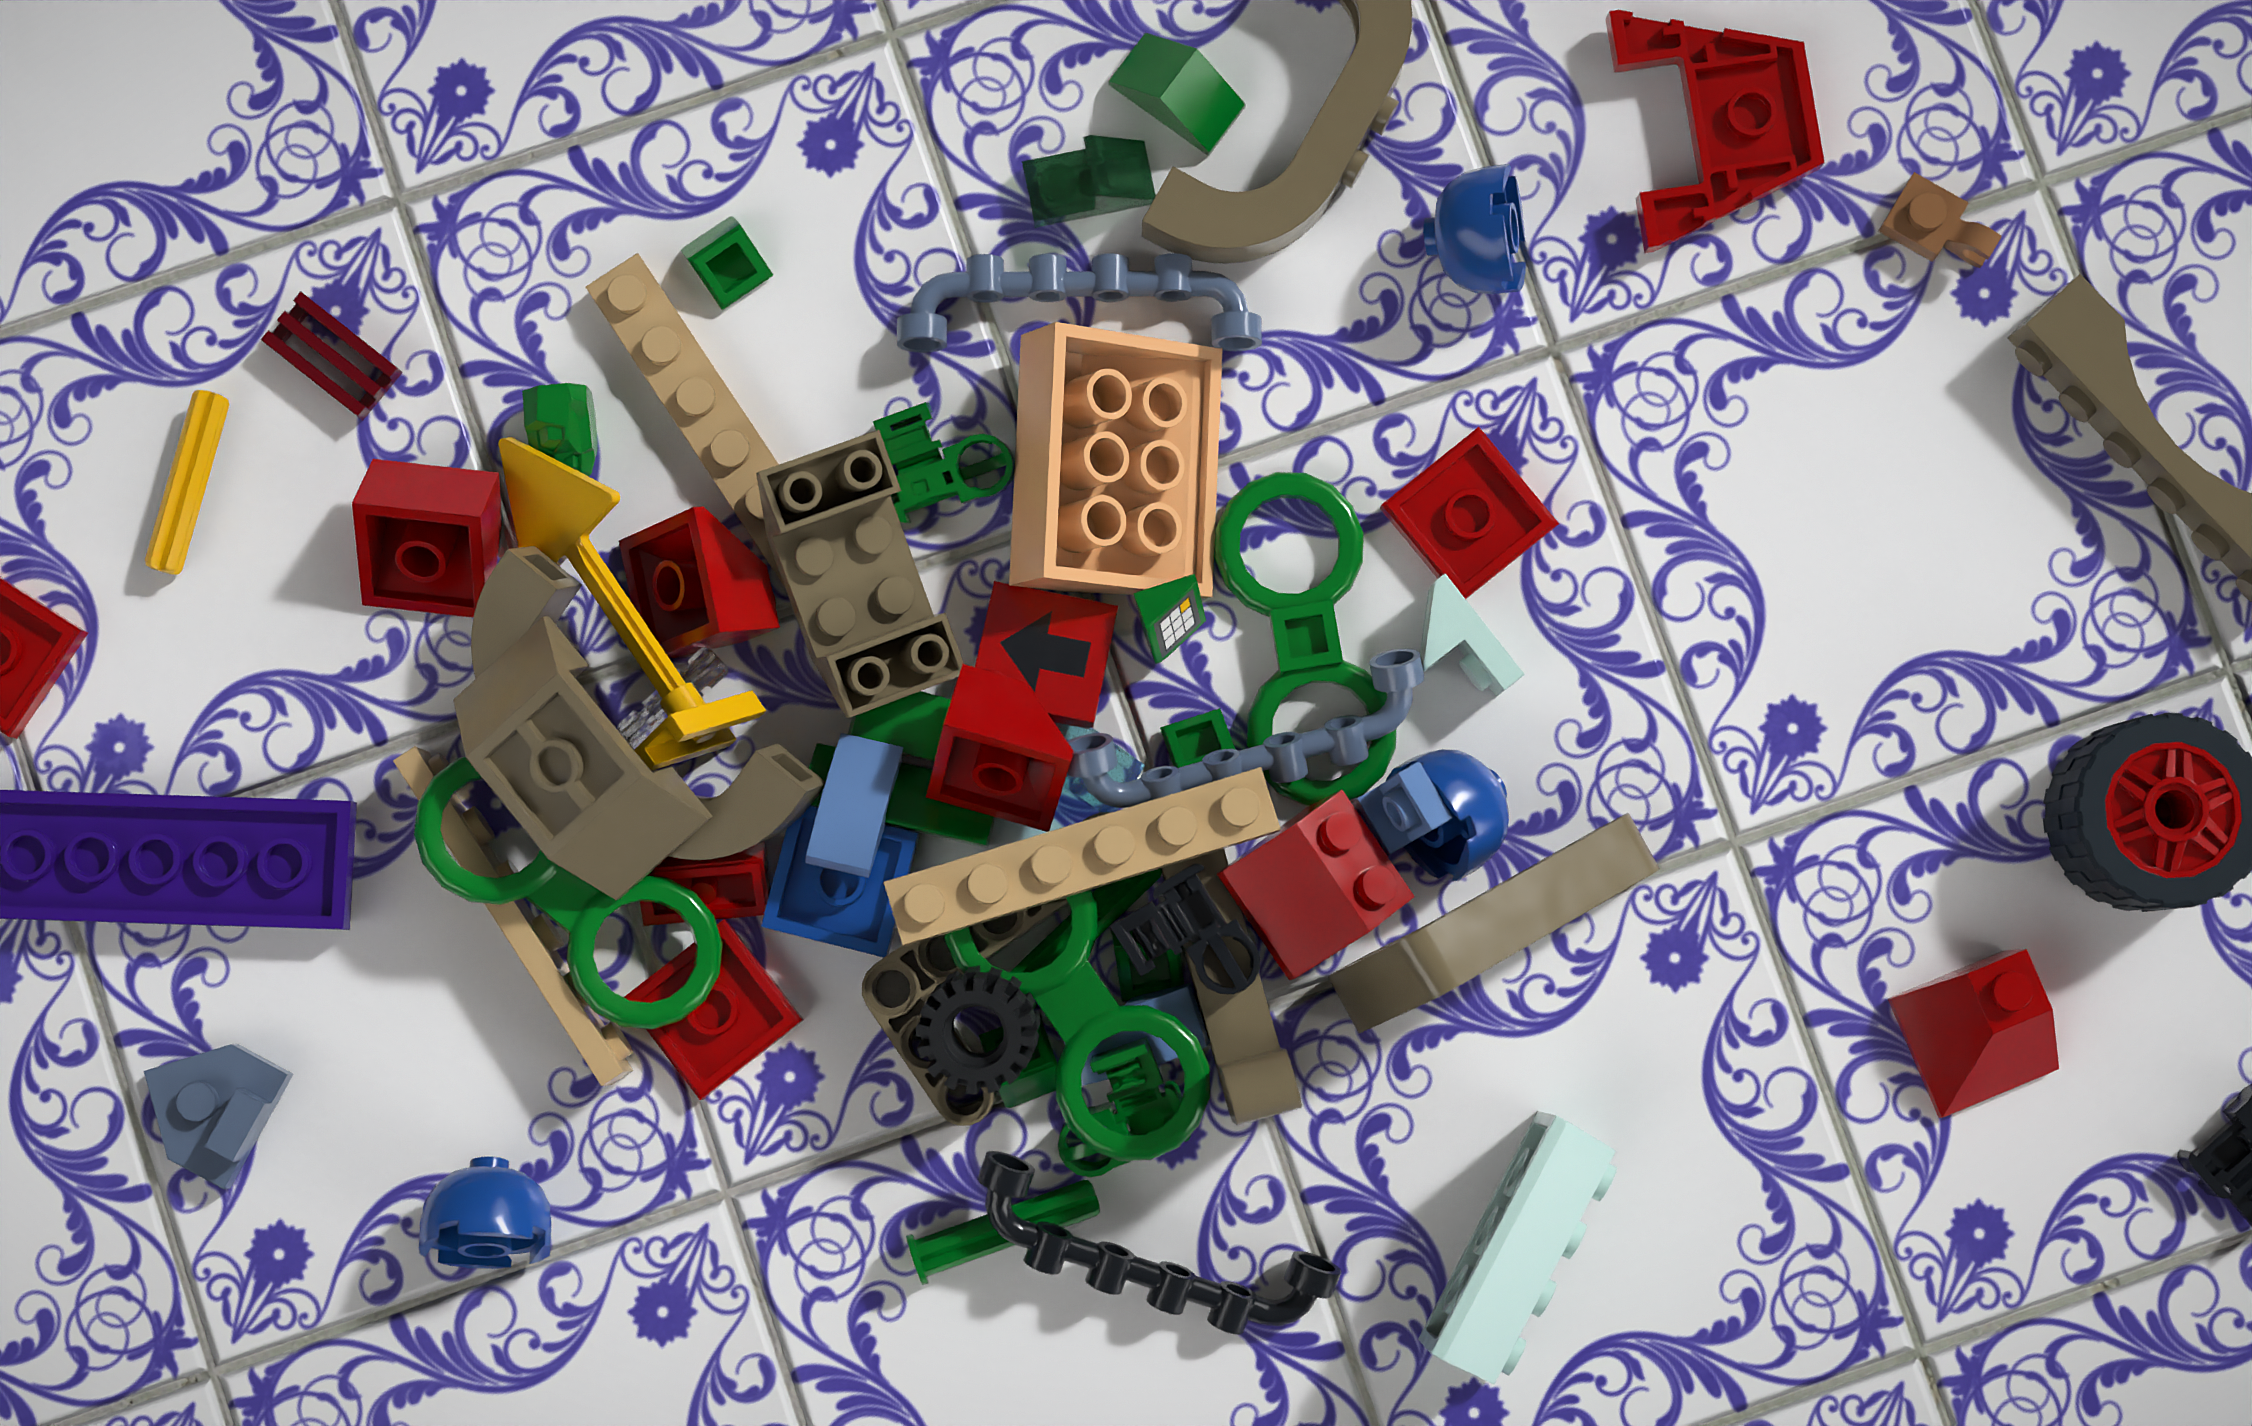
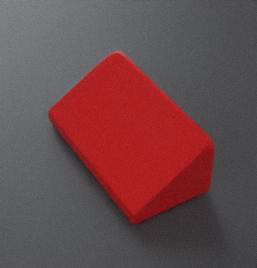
M765 841L741 852L715 859L689 860L668 856L648 874V876L670 878L694 891L713 913L715 920L762 916L765 913L770 894ZM640 901L643 926L685 922L677 912L660 903Z

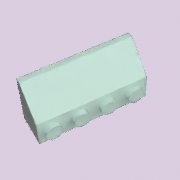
M1537 1111L1418 1338L1431 1354L1492 1384H1495L1501 1372L1506 1375L1512 1373L1526 1346V1340L1519 1337L1531 1314L1537 1317L1543 1314L1555 1292L1557 1283L1549 1278L1560 1257L1563 1256L1570 1259L1584 1237L1587 1225L1581 1222L1580 1219L1591 1198L1600 1201L1604 1197L1615 1177L1617 1167L1610 1164V1161L1616 1150L1557 1115Z

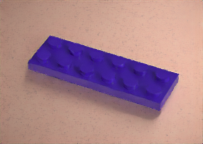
M0 790V919L350 930L357 802Z

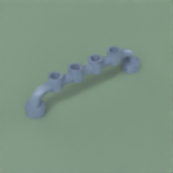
M1169 253L1157 256L1154 259V271H1129V258L1120 254H1101L1093 257L1092 271H1067V260L1065 257L1056 254H1039L1029 259V272H1004V259L1002 257L991 254H978L967 258L966 272H950L936 275L921 286L913 298L910 313L897 318V346L906 351L920 353L936 352L946 348L947 319L935 314V311L940 302L952 297H967L971 301L989 303L1002 300L1004 297H1030L1032 300L1039 302H1057L1064 300L1066 297H1092L1103 302H1118L1128 299L1129 296H1155V298L1161 301L1179 302L1188 300L1192 296H1207L1219 301L1223 307V313L1217 314L1211 319L1212 346L1225 351H1246L1261 346L1262 318L1258 314L1248 311L1246 298L1235 282L1219 273L1192 271V258L1185 254Z
M1414 649L1390 650L1374 656L1369 661L1374 688L1381 692H1387L1385 704L1380 710L1362 717L1356 715L1339 716L1327 721L1322 728L1301 734L1296 732L1278 733L1266 738L1261 745L1240 751L1236 749L1217 750L1205 755L1200 762L1179 768L1174 766L1156 767L1144 772L1141 778L1129 782L1114 781L1107 773L1118 764L1112 736L1106 733L1086 734L1067 741L1074 750L1067 774L1074 778H1082L1088 792L1099 802L1116 808H1126L1259 767L1262 768V771L1269 769L1270 779L1273 782L1286 783L1296 781L1308 774L1307 758L1328 752L1331 763L1334 765L1346 766L1362 762L1369 756L1366 742L1381 738L1395 731L1406 719L1413 702V687L1424 681L1420 652Z

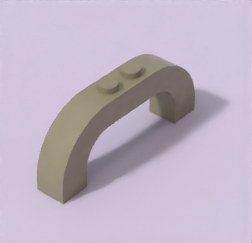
M1337 0L1346 10L1352 22L1355 33V48L1289 166L1269 184L1243 192H1229L1213 188L1172 166L1142 219V237L1172 253L1188 255L1192 260L1222 264L1259 259L1271 255L1301 238L1325 213L1341 184L1352 189L1369 158V155L1361 151V148L1371 131L1380 135L1383 134L1397 109L1399 101L1392 98L1391 95L1399 80L1410 43L1412 31L1411 0Z
M535 546L507 549L483 587L474 613L471 631V654L475 679L542 617L549 616L557 624L559 618L582 586L580 582ZM778 743L755 751L734 782L722 794L716 797L696 795L713 817L669 856L689 860L715 859L726 857L760 844L778 835L797 821L815 801L826 782Z

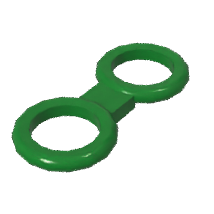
M1275 472L1248 482L1227 502L1215 528V561L1224 584L1245 607L1269 617L1278 671L1259 688L1247 714L1248 748L1261 745L1266 738L1272 736L1273 717L1280 702L1293 690L1310 683H1332L1350 691L1364 705L1367 715L1380 710L1387 699L1386 692H1381L1374 688L1372 676L1365 669L1343 660L1334 605L1351 590L1363 564V530L1353 505L1332 484L1307 473ZM1279 498L1301 499L1317 506L1331 520L1338 537V559L1331 574L1317 587L1299 594L1278 593L1260 585L1246 570L1240 554V534L1247 518L1261 505ZM1397 728L1381 738L1371 740L1368 748V758L1362 761L1350 774L1331 781L1310 780L1303 777L1292 782L1277 783L1270 779L1268 769L1262 771L1264 778L1278 794L1306 806H1310L1340 790L1344 791L1349 800L1356 799L1364 795L1385 775L1396 750Z
M466 756L455 759L432 777L417 803L414 837L422 864L442 888L469 902L502 905L526 898L569 934L566 960L577 992L595 1013L621 1027L642 1029L662 1027L683 1020L705 1002L720 975L723 943L713 913L694 891L670 878L647 875L622 898L615 900L549 860L541 849L535 860L517 873L500 878L477 876L460 867L447 852L441 834L443 811L453 794L469 782L483 778ZM638 901L660 903L677 912L690 927L696 946L694 968L685 985L672 996L652 1003L629 1001L612 992L599 976L593 956L595 937L605 918L619 907Z
M1091 890L1066 897L1072 910V931L1065 949L1050 965L1030 973H1010L1003 970L1000 977L1010 981L1012 976L1020 980L1022 984L1019 989L1024 995L1030 991L1065 1042L1055 1069L1056 1101L1068 1129L1090 1150L1115 1160H1152L1177 1149L1200 1125L1210 1099V1065L1198 1038L1175 1016L1148 1005L1119 1006L1088 962L1098 936L1097 903ZM970 927L944 934L945 942L955 965L963 973L967 971L968 967L980 966V972L988 973L991 967L997 968L978 952L970 934ZM1122 1031H1143L1161 1038L1176 1052L1184 1071V1094L1177 1111L1163 1126L1145 1134H1121L1104 1127L1089 1112L1082 1096L1081 1073L1088 1055L1102 1040Z

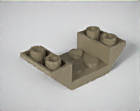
M876 430L757 472L768 543L810 657L845 717L856 716L958 677L964 662L946 613L934 615L905 538L890 496L901 491L880 431Z
M544 616L453 699L465 756L549 860L613 899L618 900L713 816L672 766L651 772L575 679L589 665L549 616Z

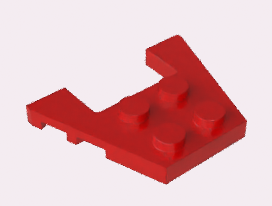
M1609 11L1605 21L1614 73L1666 65H1677L1679 67L1699 184L1646 191L1638 194L1635 200L1644 254L1655 252L1819 170L1823 166L1825 161L1804 42L1727 28L1723 32L1684 26V21L1670 19L1667 23L1632 17L1633 12Z

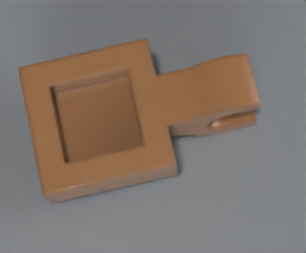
M1915 172L1907 181L1878 232L1931 262L1935 260L1944 247L1963 261L1977 268H1981L1985 260L1990 258L2002 237L1985 225L1960 219L1969 202Z

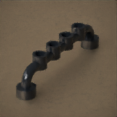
M989 1151L984 1157L977 1180L987 1188L985 1208L989 1222L1001 1237L1015 1245L1027 1248L1023 1260L1029 1267L1050 1275L1060 1274L1064 1261L1089 1268L1085 1278L1086 1283L1096 1290L1112 1295L1121 1294L1126 1281L1150 1288L1146 1301L1154 1308L1169 1314L1180 1315L1183 1313L1187 1301L1211 1308L1207 1321L1214 1327L1227 1333L1243 1334L1248 1320L1270 1326H1281L1297 1321L1310 1311L1318 1297L1331 1298L1341 1275V1269L1333 1262L1309 1252L1295 1251L1284 1275V1280L1294 1287L1291 1293L1278 1300L1266 1299L1257 1296L1249 1288L1234 1282L1222 1281L1217 1283L1196 1276L1188 1268L1167 1261L1156 1263L1137 1257L1130 1250L1118 1244L1105 1241L1097 1244L1073 1236L1070 1231L1059 1225L1049 1222H1037L1036 1224L1018 1217L1012 1209V1197H1026L1035 1174V1168L1021 1158L1004 1152Z

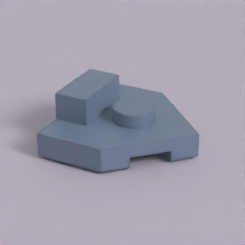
M230 1044L145 1070L144 1075L167 1159L224 1190L230 1189L294 1074L239 1044Z

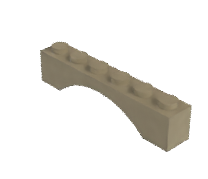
M2081 274L2077 275L2059 289L2007 338L2016 347L2015 355L2030 373L2039 377L2044 376L2060 393L2059 401L2063 408L2076 420L2088 422L2104 439L2103 447L2107 454L2119 465L2125 468H2132L2149 485L2147 493L2152 501L2165 512L2176 514L2193 531L2191 538L2198 549L2213 560H2221L2237 577L2235 583L2239 591L2252 602V493L2238 489L2206 471L2175 444L2154 417L2137 384L2127 349L2125 319Z

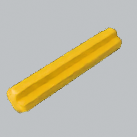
M195 390L192 393L144 560L145 565L153 570L167 574H179L183 570L229 409V400L220 394L207 390Z

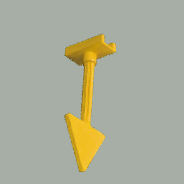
M514 437L501 438L498 445L518 547L535 546L559 566L567 558L569 559L662 698L660 706L668 717L634 751L652 771L731 746L737 739L729 727L757 719L766 712V709L753 690L705 703L693 683H685L589 540V534L619 503L620 494L616 490Z

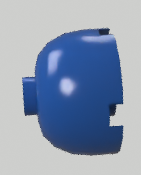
M1510 164L1477 168L1466 171L1453 179L1437 198L1435 217L1424 219L1423 235L1427 255H1438L1443 272L1456 285L1474 293L1500 294L1519 292L1524 285L1526 261L1513 263V254L1518 253L1519 240L1525 242V228L1516 176H1509Z
M1441 749L1413 757L1395 767L1386 778V781L1418 761L1420 762L1453 818L1405 845L1404 848L1411 858L1429 875L1440 879L1449 873L1453 875L1452 881H1459L1489 861L1500 849L1506 838L1509 823L1507 791L1500 776L1478 759L1459 750Z
M488 1156L470 1160L469 1168L453 1171L434 1185L424 1201L419 1231V1254L424 1257L433 1248L438 1250V1263L465 1268L500 1269L511 1267L512 1260L508 1256L509 1254L530 1252L529 1264L540 1262L550 1256L551 1214L547 1197L542 1187L525 1173L509 1169V1161L506 1159Z

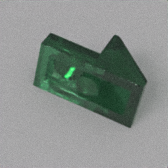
M1088 135L1083 136L1082 150L1022 161L1035 228L1151 205L1156 196L1145 141Z

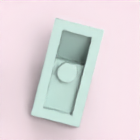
M1444 574L1428 590L1420 650L1423 672H1426L1458 647L1465 656L1459 661V664L1470 681L1480 691L1489 687L1497 697L1525 674L1449 577Z

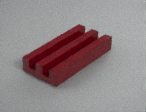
M300 291L293 300L296 303L289 313L284 311L277 319L280 324L273 332L268 330L260 340L357 417L364 420L403 372ZM311 315L383 372L376 382L301 323L305 318ZM291 335H296L363 388L366 394L361 400H356L289 347L286 341Z

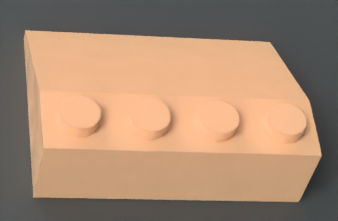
M1054 322L1021 335L1009 585L1063 592L1134 595L1136 592L1195 574L1201 598L1212 597L1223 349Z

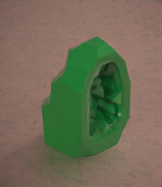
M572 383L539 385L522 390L524 427L527 433L528 445L590 476L598 452L596 415L591 390L586 385Z

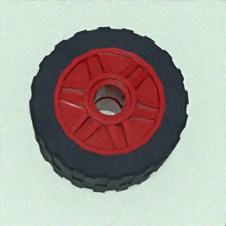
M2166 712L2156 716L2149 714L2106 726L2092 732L2090 737L2076 742L2068 750V754L2063 761L2057 763L2051 774L2053 778L2050 786L2045 791L2043 804H2045V818H2043L2044 833L2048 835L2051 846L2049 850L2054 860L2059 862L2067 879L2073 885H2078L2086 892L2085 895L2097 902L2108 903L2112 905V908L2120 910H2142V912L2189 908L2206 904L2207 900L2224 896L2234 889L2233 886L2240 879H2245L2252 871V756L2249 751L2245 752L2237 743L2238 740L2228 731L2218 729L2208 720L2200 717L2183 716V713Z

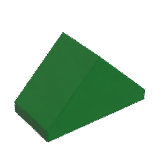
M1146 32L1109 80V85L1207 156L1212 153L1246 105L1197 48Z

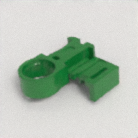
M927 402L873 421L875 429L880 431L891 464L896 465L899 473L896 478L901 491L890 496L899 521L902 523H911L908 513L957 495L961 503L965 504L979 498L996 496L1004 491L1013 480L1015 470L1014 455L1008 445L995 436L987 434L970 435L959 443L942 449L945 457L942 459L939 448L943 447L941 440L932 441L926 421L933 419L931 406ZM987 443L992 445L994 443L1003 452L963 468L959 467L962 454L973 444ZM1007 466L1005 475L1001 477L998 483L989 488H971L964 481Z
M1147 1037L1092 1056L1090 1066L1093 1073L1097 1072L1099 1075L1106 1072L1113 1091L1106 1095L1109 1102L1088 1107V1110L1106 1128L1121 1134H1145L1163 1126L1177 1111L1182 1099L1179 1086L1174 1081L1169 1080L1165 1083V1092H1160L1158 1085L1163 1084L1164 1080ZM1066 1122L1063 1124L1058 1140L1059 1156L1065 1166L1075 1174L1089 1178L1102 1176L1115 1167L1131 1162L1118 1161L1110 1157L1097 1162L1081 1160L1080 1158L1097 1152L1090 1150L1084 1143L1069 1147L1067 1135L1070 1129H1068ZM1191 1135L1184 1142H1187Z

